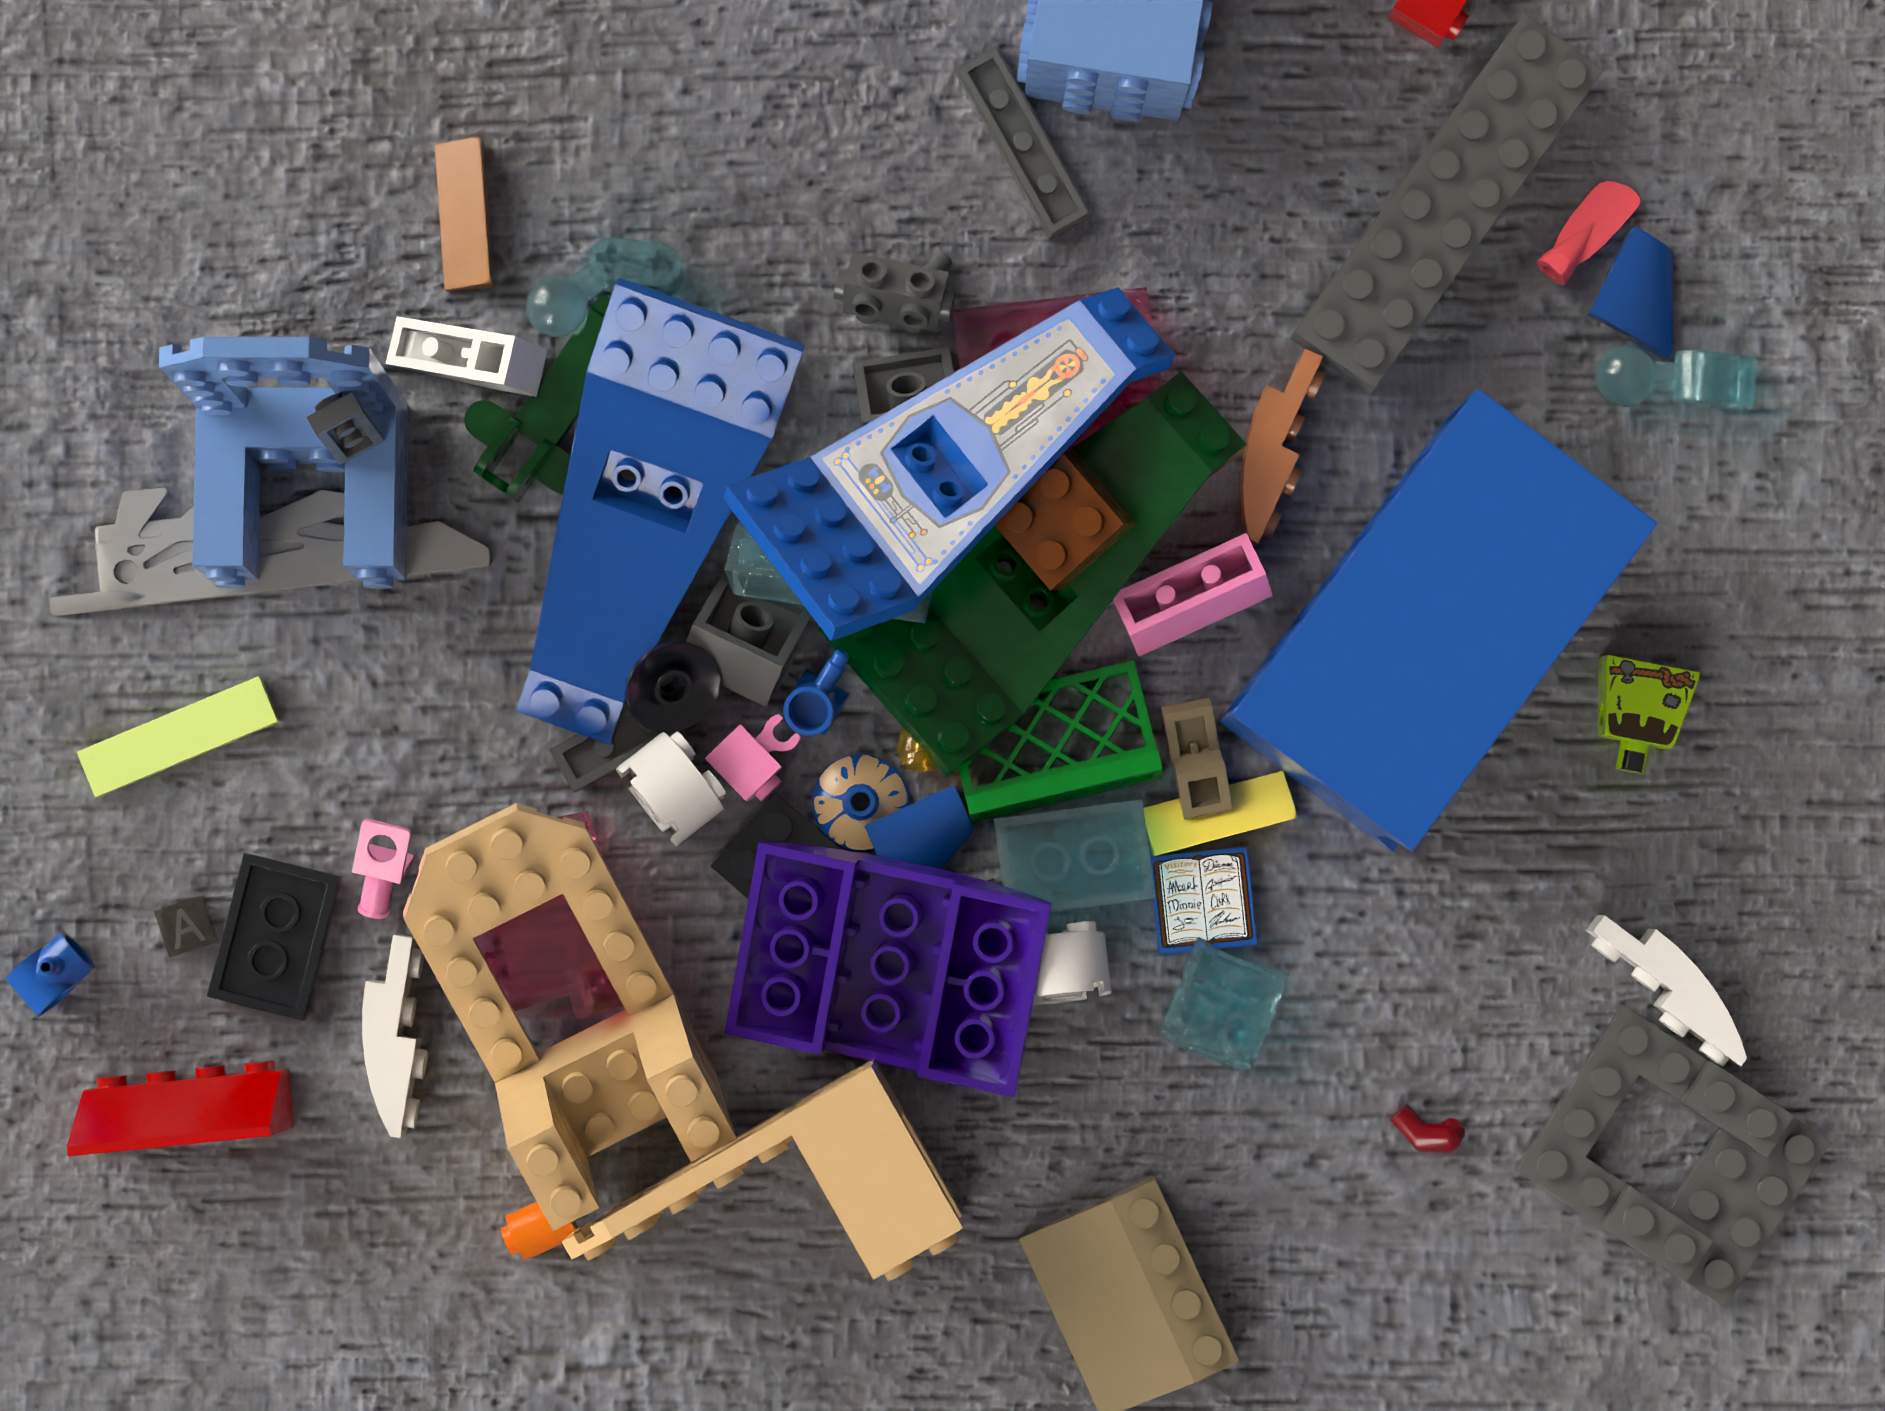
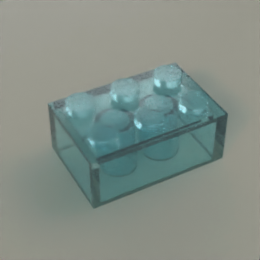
M1142 799L993 820L1002 886L1051 902V912L1155 898Z

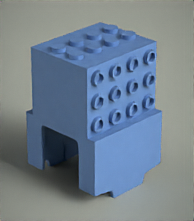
M1028 0L1017 82L1026 83L1025 96L1027 98L1063 103V110L1079 114H1090L1092 108L1110 110L1112 118L1131 122L1139 121L1140 115L1178 121L1182 108L1191 109L1192 100H1194L1195 91H1197L1198 82L1201 79L1205 55L1202 46L1209 28L1213 1Z

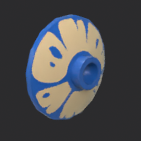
M869 754L847 755L831 763L818 778L812 796L814 818L822 833L837 846L853 851L875 850L864 826L909 806L908 788L900 772L885 759ZM862 792L869 796L870 806L867 810L858 812L853 809L851 800L855 794Z

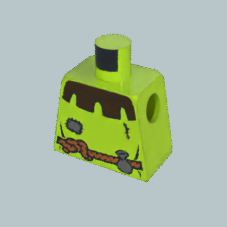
M1612 655L1600 657L1598 670V736L1620 741L1615 769L1645 774L1650 747L1671 749L1674 747L1698 684L1700 672Z

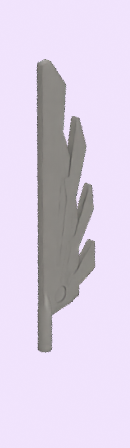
M166 488L125 491L121 497L115 524L102 525L95 528V549L100 592L50 597V610L54 617L357 582L359 580H356L343 566L344 525L328 522L344 517L345 494L320 490L270 514L260 516L259 580H245L244 588L227 589L215 587V581L207 580L201 572L192 566L194 506L181 518L151 520L169 491ZM440 521L407 527L406 576L488 567L491 564L490 550L487 546Z

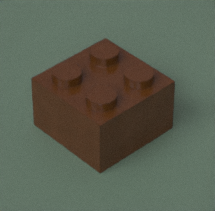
M1068 448L995 526L1051 591L1065 589L1136 525L1137 522L1073 448Z

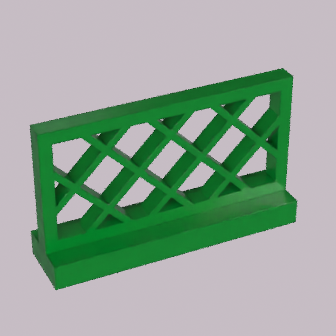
M1135 660L1051 679L1040 693V695L1049 693L1046 700L1043 702L1036 698L1033 702V705L1038 707L1039 711L1027 730L1024 731L1016 725L1008 729L1021 737L1008 760L986 747L979 752L1003 766L993 783L976 787L972 785L969 769L979 753L961 766L959 774L971 824L1162 779L1163 768L1159 752L1156 748ZM1127 675L1131 694L1122 708L1098 695L1107 679ZM1097 682L1092 691L1082 686ZM1072 688L1087 697L1074 720L1050 706L1060 690ZM1093 701L1117 715L1104 737L1079 724ZM1133 702L1138 718L1128 713ZM1045 713L1069 726L1056 749L1032 735ZM1124 719L1141 729L1145 747L1124 751L1109 741ZM1075 730L1099 744L1090 760L1076 762L1061 753ZM1027 741L1051 755L1040 772L1029 774L1014 765ZM1105 748L1114 753L1100 757ZM1057 759L1066 764L1065 766L1052 768ZM1009 771L1018 775V777L1004 780Z

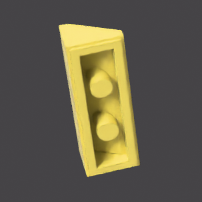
M1280 771L1229 785L1233 810L1184 819L1179 798L1141 808L1153 856L1298 818L1284 772Z

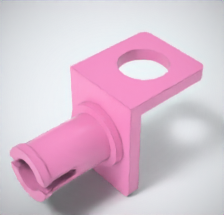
M365 819L362 822L352 868L353 873L365 875L361 901L358 905V912L360 914L375 919L388 917L394 883L400 884L413 862L414 856L408 853L411 838L410 829L372 819ZM376 835H386L395 842L396 850L369 844V841Z

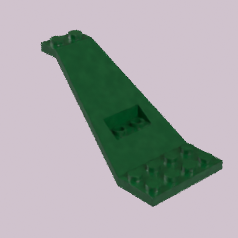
M1180 371L1141 402L1072 447L1134 518L1137 524L1065 589L1050 591L996 526H994L914 611L830 641L821 627L819 631L835 650L841 649L848 653L849 660L847 664L948 778L1022 718L1205 481L1242 453L1247 444L1186 375ZM1005 561L1009 563L1012 571L1005 572L1001 570L997 562ZM1030 598L1040 599L1044 603L1045 608H1035L1031 604Z

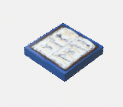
M1247 847L1148 857L1158 955L1257 945Z

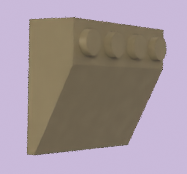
M1153 1176L1019 1237L1098 1411H1124L1194 1384L1240 1362Z

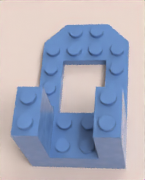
M199 337L190 340L189 351L182 352V346L174 344L159 347L160 370L196 407L193 567L201 572L207 580L215 581V587L244 588L245 580H259L261 464H267V470L273 472H293L297 470V464H316V470L322 472L345 471L343 566L356 580L363 581V587L388 589L393 588V581H406L409 406L369 347L351 344L345 346V353L327 350V340L313 337ZM258 378H278L280 385L296 387L310 385V378H324L331 388H246L245 386L257 385ZM352 392L374 422L384 441L339 465L315 434L307 416L316 412L315 406L323 399L336 393H342L343 396H346Z

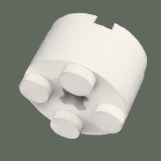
M678 731L670 737L665 732H662L616 768L621 779L628 773L633 777L630 781L632 786L628 789L659 829L664 832L671 826L676 832L670 839L675 846H678L724 810L720 801L725 798L724 795L726 794L722 785L709 770L702 775L691 762L696 754Z
M1095 921L1067 924V930L1062 931V933L1048 935L1046 933L1033 1005L1087 999L1086 992L1094 991V988L1097 987L1099 997L1112 993L1105 933L1097 931Z

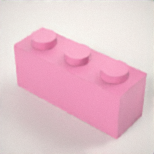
M1247 533L1121 589L1113 601L1138 657L1268 599L1273 595L1266 572Z

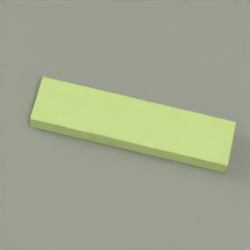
M258 676L77 751L93 794L99 798L277 724L280 721L263 679Z

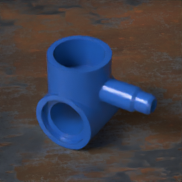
M841 649L835 650L833 656L827 660L819 675L808 668L803 673L794 690L787 697L782 710L784 711L785 720L792 730L806 736L819 733L825 736L850 695V693L836 686L845 671V665L849 660L848 653Z
M61 931L44 947L32 953L7 975L5 980L35 1015L40 1017L63 1000L75 988L76 984L95 968V965L84 949L70 935Z

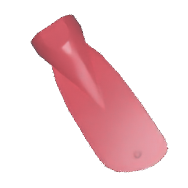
M1605 181L1599 183L1568 219L1558 235L1554 247L1537 260V266L1540 271L1556 284L1565 285L1572 277L1576 266L1587 261L1599 251L1640 205L1638 194L1632 188L1618 182Z

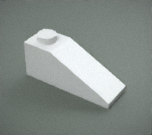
M397 316L386 364L490 389L537 397L548 349L516 336Z

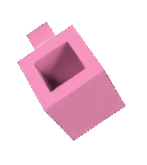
M779 714L767 721L763 731L756 738L740 724L705 758L747 802L754 796L762 802L782 782L777 774L783 767L769 753L772 751H790L801 740V736L798 733H795L786 742H779L775 739L774 729L783 720Z

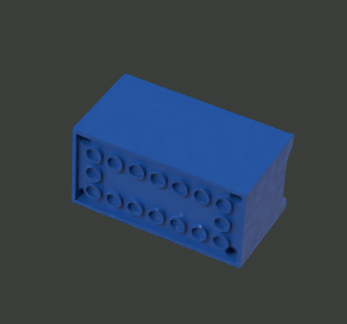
M1477 388L1452 410L1218 723L1388 851L1394 852L1399 844L1409 851H1413L1658 523Z

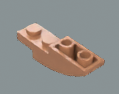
M1304 349L1300 355L1284 392L1268 385L1265 386L1252 416L1245 442L1247 445L1244 448L1241 465L1240 508L1244 534L1247 533L1254 548L1259 543L1261 537L1270 541L1282 516L1281 513L1274 511L1282 493L1291 496L1302 473V469L1295 466L1300 454L1283 447L1282 444L1284 440L1292 444L1294 443L1305 419L1304 416L1297 413L1305 396L1314 399L1326 372L1318 369L1323 356L1308 349Z

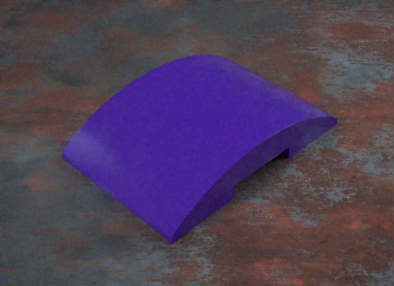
M760 841L757 848L724 1034L821 1055L823 1051H828L869 1061L874 1059L878 1063L918 1071L917 1076L1015 1097L1052 903L989 881L912 862L826 847Z

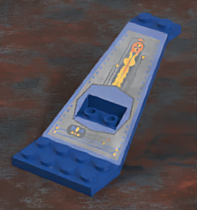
M1117 287L1078 300L811 457L727 485L723 499L830 641L914 611L1130 382L1170 369L1175 354L1120 288Z

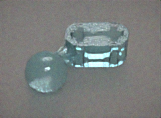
M616 237L603 238L597 241L591 248L588 256L589 264L571 278L549 276L538 281L529 291L526 300V315L531 325L540 333L551 337L566 336L575 332L584 322L588 312V301L602 290L613 292L618 278L669 296L676 294L684 281L681 258L673 247L663 243ZM611 257H618L620 265L615 266L614 273H607L604 265L609 264ZM659 263H667L669 271L664 272L663 279L654 278L653 271L658 269Z
M1622 345L1616 346L1604 353L1597 363L1594 374L1596 388L1601 396L1611 404L1621 407L1638 405L1648 399L1653 391L1673 392V402L1729 410L1755 408L1757 358L1707 350H1681L1675 352V362H1654L1650 354L1640 347Z

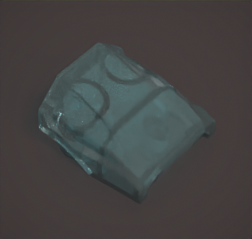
M1197 937L1158 1035L1177 1047L1222 1065L1249 1071L1253 1068L1260 1047L1274 1018L1290 973L1282 970L1278 972L1220 950L1206 943L1207 940Z

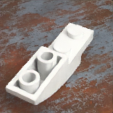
M1597 915L1585 930L1596 938L1591 946L1613 962H1616L1619 957L1623 958L1635 967L1631 976L1651 991L1656 992L1659 986L1664 989L1653 1004L1654 1007L1664 1013L1659 1021L1682 1038L1687 1032L1703 1042L1699 1051L1719 1066L1724 1067L1727 1061L1733 1065L1742 1066L1747 1057L1739 1033L1727 1008L1699 968L1657 929H1647L1642 938L1637 940L1605 915Z
M401 934L393 935L386 981H365L362 1007L364 1059L371 1092L379 1115L390 1137L396 1138L405 1136L408 1127H416L420 1099L412 1098L415 1079L424 1078L428 1059V1050L420 1049L421 1037L403 1035L404 1026L412 1027L416 998L409 997L412 977L420 978L424 955L421 949L417 948L418 944L413 936Z

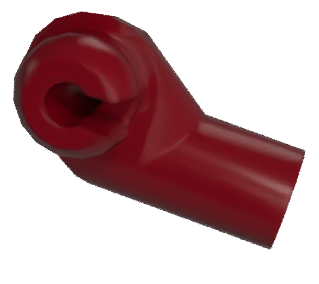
M1408 1104L1402 1106L1389 1119L1413 1147L1420 1152L1450 1153L1459 1148L1461 1141L1465 1137L1464 1126L1459 1120L1448 1118L1442 1123L1426 1124Z

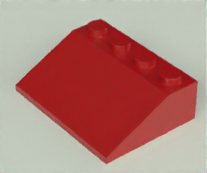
M271 1060L244 1063L245 1073L226 1074L225 1065L195 1068L196 1078L177 1079L176 1070L146 1073V1083L127 1084V1075L97 1078V1088L82 1091L67 1144V1155L69 1157L268 1137L294 1127L289 1068L275 1070V1062Z

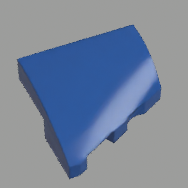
M1633 226L1624 238L1606 274L1607 277L1587 316L1629 337L1628 341L1665 360H1668L1673 352L1674 252L1657 238Z
M955 785L864 826L878 856L943 869L974 831Z

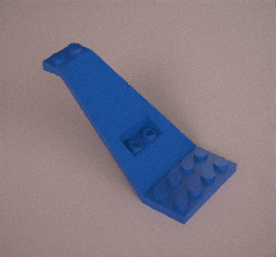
M617 279L586 372L530 670L516 712L610 745L626 700V680L634 664L648 650L656 647L732 510L723 499L727 485L750 478L772 440L805 347L804 344L625 279ZM624 469L631 470L635 474L636 479L627 480L622 477L620 471ZM667 487H678L683 495L674 497L668 493Z

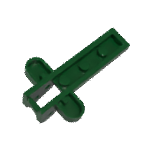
M603 293L600 294L541 379L537 397L530 396L516 417L487 400L473 403L465 413L464 423L467 431L487 446L477 461L473 472L517 503L521 501L535 479L556 494L563 496L571 455L559 448L558 445L578 418L586 372L610 298ZM519 433L536 443L538 447L517 472L509 485L492 472Z

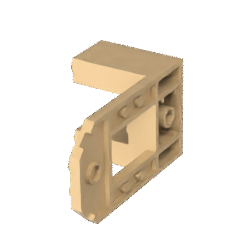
M515 803L425 848L412 893L409 894L403 911L404 920L495 1082L508 1151L553 1231L599 1209L587 1157L665 1118H668L691 1162L737 1140L714 1066L584 822L567 817L559 819L538 813L535 808ZM563 894L625 1010L538 1053L475 937Z
M873 1059L736 1136L737 1140L689 1163L604 1212L605 1215L591 1223L590 1221L570 1233L562 1243L571 1259L584 1254L587 1261L612 1248L618 1242L616 1236L624 1232L628 1240L638 1236L655 1225L654 1223L665 1213L663 1209L669 1207L673 1215L698 1201L699 1197L697 1195L708 1188V1183L713 1181L717 1189L727 1185L744 1174L742 1169L751 1164L750 1159L758 1156L763 1164L789 1149L787 1143L793 1139L873 1280L884 1274L887 1281H891L912 1269L914 1264L911 1258L929 1249L932 1256L951 1247L959 1241L955 1233L963 1229V1223L960 1220L962 1216L961 1209L878 1063Z

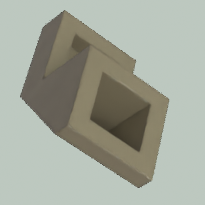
M1210 698L1161 707L1170 760L1184 819L1233 810L1226 766L1219 749Z

